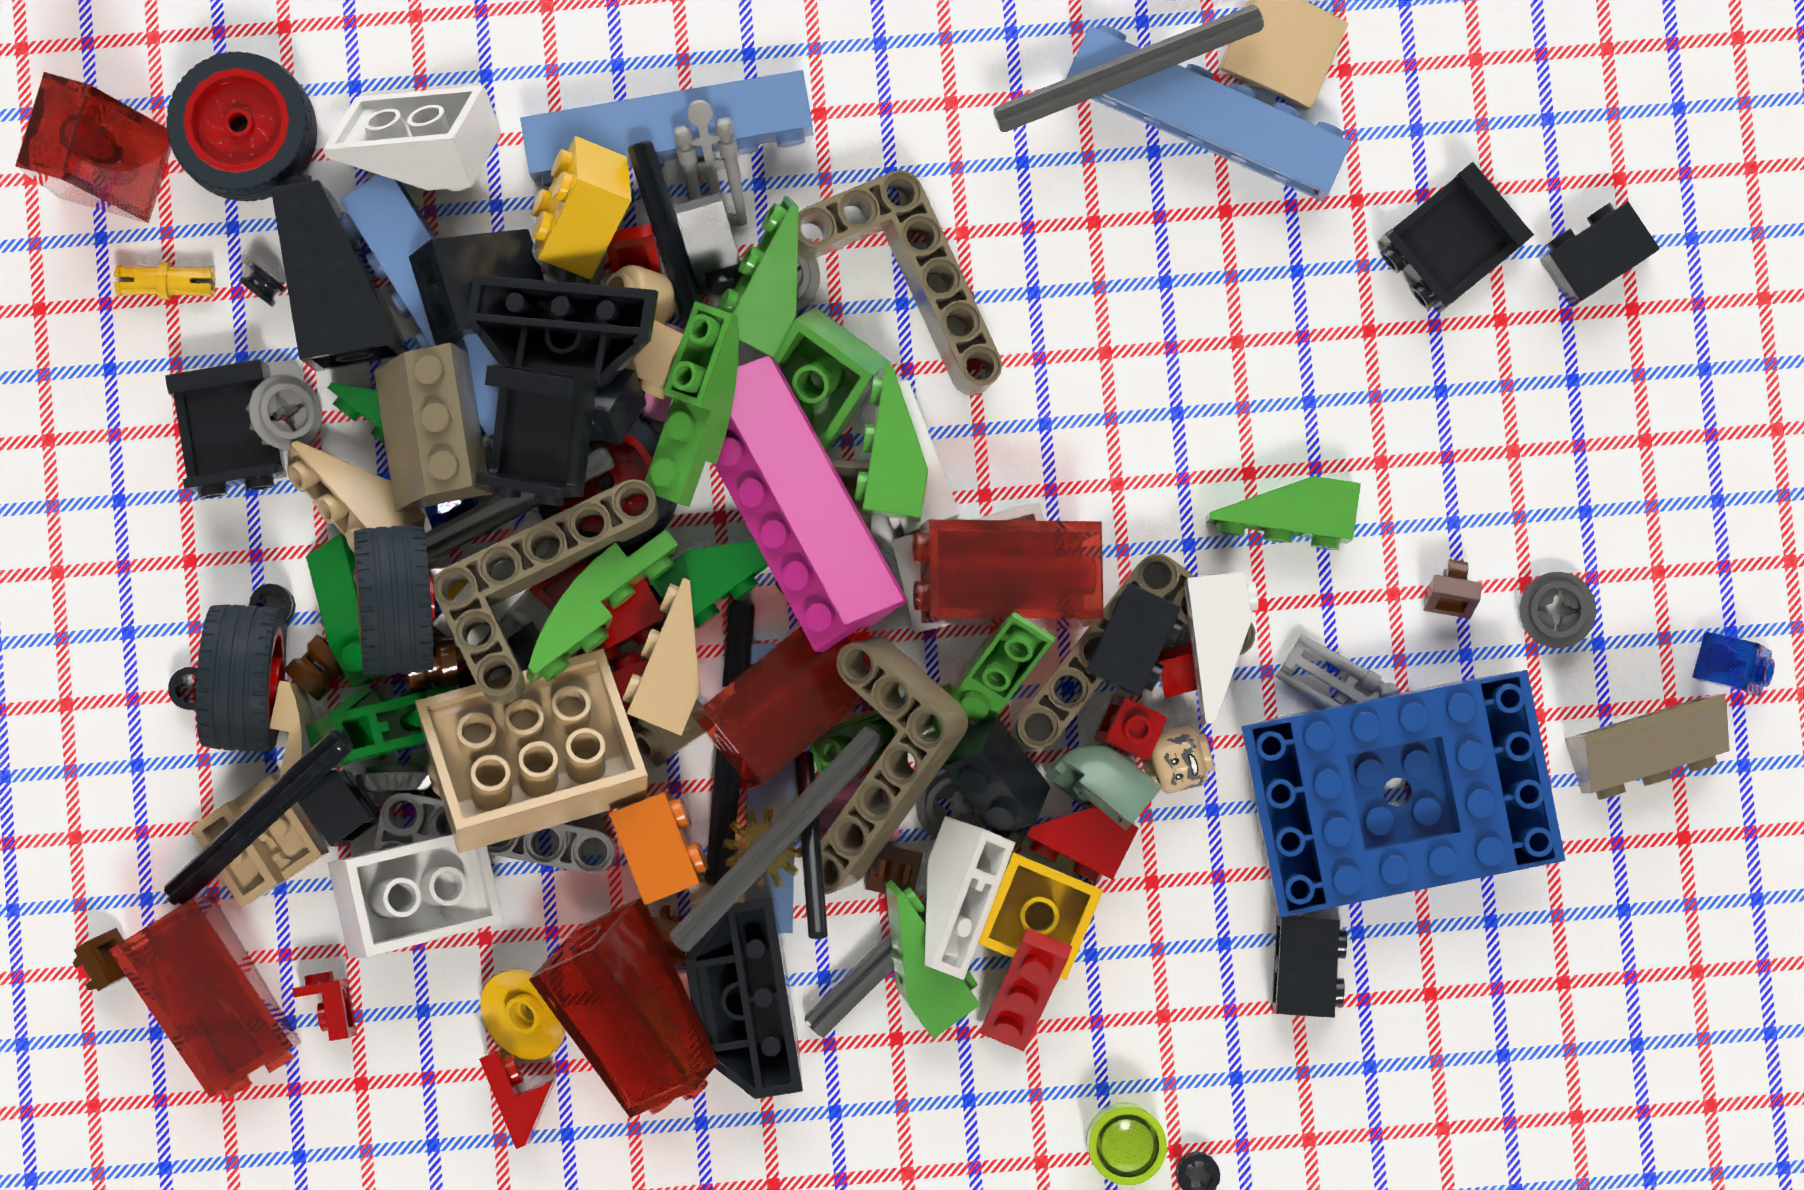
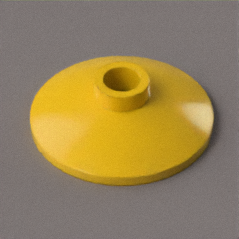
M508 969L499 972L486 983L480 1001L481 1015L488 1032L500 1047L508 1053L525 1060L546 1058L559 1048L566 1032L565 1013L559 998L545 981L524 970Z

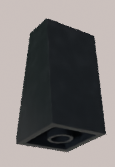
M310 175L289 177L283 180L284 186L271 188L299 359L317 372L391 359L403 352H408V345L356 239L346 227L342 218L344 215L332 193L320 180H312Z

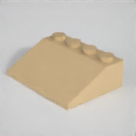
M604 649L567 658L570 666L549 682L542 677L531 684L526 678L527 670H524V691L512 703H494L485 696L477 684L415 701L443 807L458 854L647 799L648 774ZM512 674L488 680L489 688L495 690L505 688L511 682Z

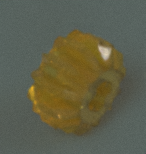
M765 808L763 824L758 823L757 816L753 810L746 811L745 816L751 827L748 830L736 821L730 824V828L742 836L740 841L725 839L723 841V847L739 849L740 854L728 858L725 861L727 867H733L751 848L753 840L757 841L759 835L764 834L769 829L774 817L773 808ZM788 846L754 882L755 889L762 890L764 888L765 873L770 872L775 887L782 886L783 878L778 871L780 867L787 873L795 876L799 869L794 864L788 862L787 858L788 855L801 858L802 848H789Z

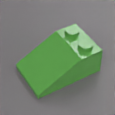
M816 307L794 320L774 356L826 453L829 452L871 395L874 376L882 377L885 365L891 364V361Z

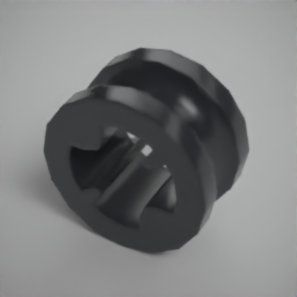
M252 262L249 266L251 269L250 275L248 277L241 276L238 281L273 308L276 304L274 300L277 293H284L287 288Z
M269 583L261 585L251 595L249 605H266L267 602L263 601V598L269 593L275 598L283 597L285 606L278 609L283 611L285 624H287L295 614L296 603L294 596L288 589L278 584Z
M185 667L178 670L172 675L168 684V693L171 701L176 706L185 710H196V701L188 702L190 696H182L180 693V687L188 684L187 677L195 675L194 681L197 682V668Z
M1194 1151L1187 1153L1180 1158L1176 1165L1175 1176L1177 1183L1183 1190H1216L1220 1183L1221 1174L1219 1166L1211 1156L1204 1152ZM1195 1161L1205 1162L1204 1169L1211 1174L1208 1183L1204 1184L1203 1181H1200L1201 1187L1190 1186L1191 1178L1185 1174L1188 1165L1191 1164L1193 1168L1196 1167Z

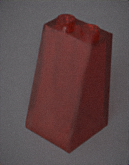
M44 72L15 167L60 199L149 224L172 148L165 126L92 85Z
M929 519L920 526V532H915L913 535L914 562H920L921 581H915L913 605L915 610H921V623L999 626L1015 612L1039 628L1083 629L1104 619L1102 521Z
M799 625L693 710L690 715L750 789L763 785L864 700L842 679L837 669L839 651L845 645L860 641L861 639L853 632L825 652H815L801 625ZM865 652L864 662L867 668L870 670L871 661L869 656Z
M214 896L192 898L109 949L117 964L209 1098L224 1092L227 1099L251 1086L253 1083L249 1076L265 1066L270 1074L294 1059L290 1050L300 1045L301 1041Z
M641 897L577 927L530 977L529 981L629 1118L648 1110L651 1114H656L671 1104L674 1099L682 1096L684 1100H689L707 1087L708 1081L706 1077L719 1062L647 905H644Z

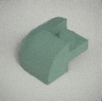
M1085 745L1071 749L1057 760L1045 775L1082 806L1089 800L1125 831L1134 823L1162 787L1124 755L1107 746Z

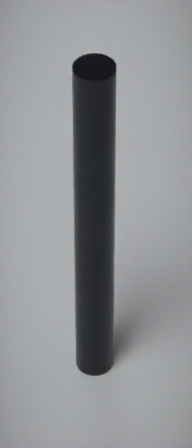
M804 751L794 755L798 797L815 780L814 754L812 752ZM817 816L800 834L808 937L811 939H822L828 936L819 816Z

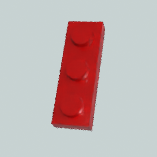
M1026 928L979 1033L1024 1052L1068 961L1073 946Z

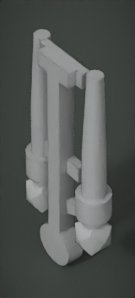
M704 100L693 101L688 107L687 114L689 121L693 125L698 126L700 136L693 139L692 131L688 125L678 126L674 128L673 132L674 140L679 146L676 152L679 165L683 166L690 201L702 198L697 174L707 172L711 195L719 192L721 194L716 170L726 169L736 210L735 215H732V213L727 214L730 226L746 225L747 217L737 161L739 150L736 138L732 137L734 132L733 122L727 117L717 119L715 122L717 135L709 134L707 124L713 118L712 107ZM718 142L719 153L722 158L714 160L711 144ZM695 146H702L705 162L696 163L698 159Z
M1303 634L1299 636L1276 675L1278 679L1322 708L1344 704L1348 697L1358 702L1399 693V688L1395 684L1383 682L1381 680L1382 676L1370 669L1368 671L1364 670L1345 657ZM1307 647L1348 674L1349 676L1346 681H1341L1302 657L1304 648ZM1296 665L1336 689L1339 693L1335 699H1332L1319 690L1289 675V673ZM1357 681L1360 682V686L1372 693L1370 697L1354 689Z

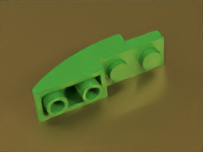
M696 301L694 302L663 391L664 395L674 399L645 479V483L652 488L656 496L687 507L691 505L705 462L714 464L718 462L732 411L739 362L738 316Z
M664 530L629 557L625 555L615 542L594 559L573 581L546 620L535 644L526 678L531 684L542 677L547 682L553 680L570 666L567 658L582 648L588 653L603 643L609 637L606 630L610 627L613 618L605 606L609 604L612 609H616L635 594L636 591L632 586L646 576L653 581L674 565L671 558L675 554L678 543L667 530Z

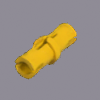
M159 262L158 267L116 265L114 277L135 279L134 282H114L117 296L158 295V298L161 300H171L173 295L214 297L216 285H211V283H195L196 280H216L213 266L172 267L170 262Z

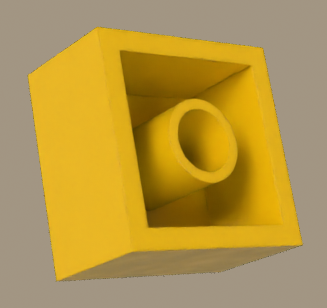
M575 136L568 151L561 149L556 156L551 171V176L554 179L548 191L541 189L535 199L532 216L536 217V223L532 238L537 239L539 260L591 280L632 201L627 156Z
M1012 852L978 944L1013 958L1026 928L1032 929L1073 946L1068 961L1060 975L1061 979L1067 980L1103 890Z

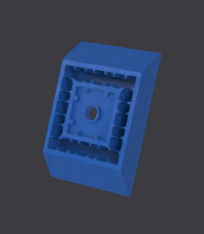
M1528 670L1472 678L1281 716L1241 726L1279 918L1566 861ZM1393 778L1403 779L1409 787L1407 800L1398 806L1390 805L1385 800L1383 794L1386 783Z

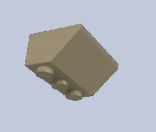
M445 343L403 352L375 369L374 375L395 511L399 513L491 494L489 485L475 483L476 473L487 472L468 352L452 343Z
M1724 694L1700 697L1565 738L1581 793L1596 792L1598 800L1626 792L1624 783L1642 778L1644 786L1671 779L1670 769L1687 764L1689 771L1693 772L1717 765L1716 755L1730 751L1727 703Z

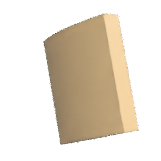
M1248 0L1245 7L1250 5L1258 7L1263 16L1264 27L1258 33L1228 44L1218 69L1255 89H1266L1302 110L1312 109L1349 23L1305 0Z
M281 680L279 681L270 729L289 732L280 777L311 749L305 725L314 722L306 691L298 684Z
M279 772L268 775L236 799L224 803L190 827L202 849L279 779ZM296 802L221 871L219 875L242 909L329 853V850L298 802Z

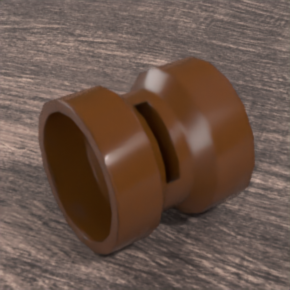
M316 634L307 643V652L301 658H293L284 668L288 676L317 701H320L329 692V683L335 677H343L345 674L329 648L328 641L319 634ZM315 661H316L317 663H319L325 670H322V669L315 663Z
M454 637L439 638L433 644V670L420 673L411 672V674H408L410 689L425 688L429 682L438 681L444 686L459 684Z

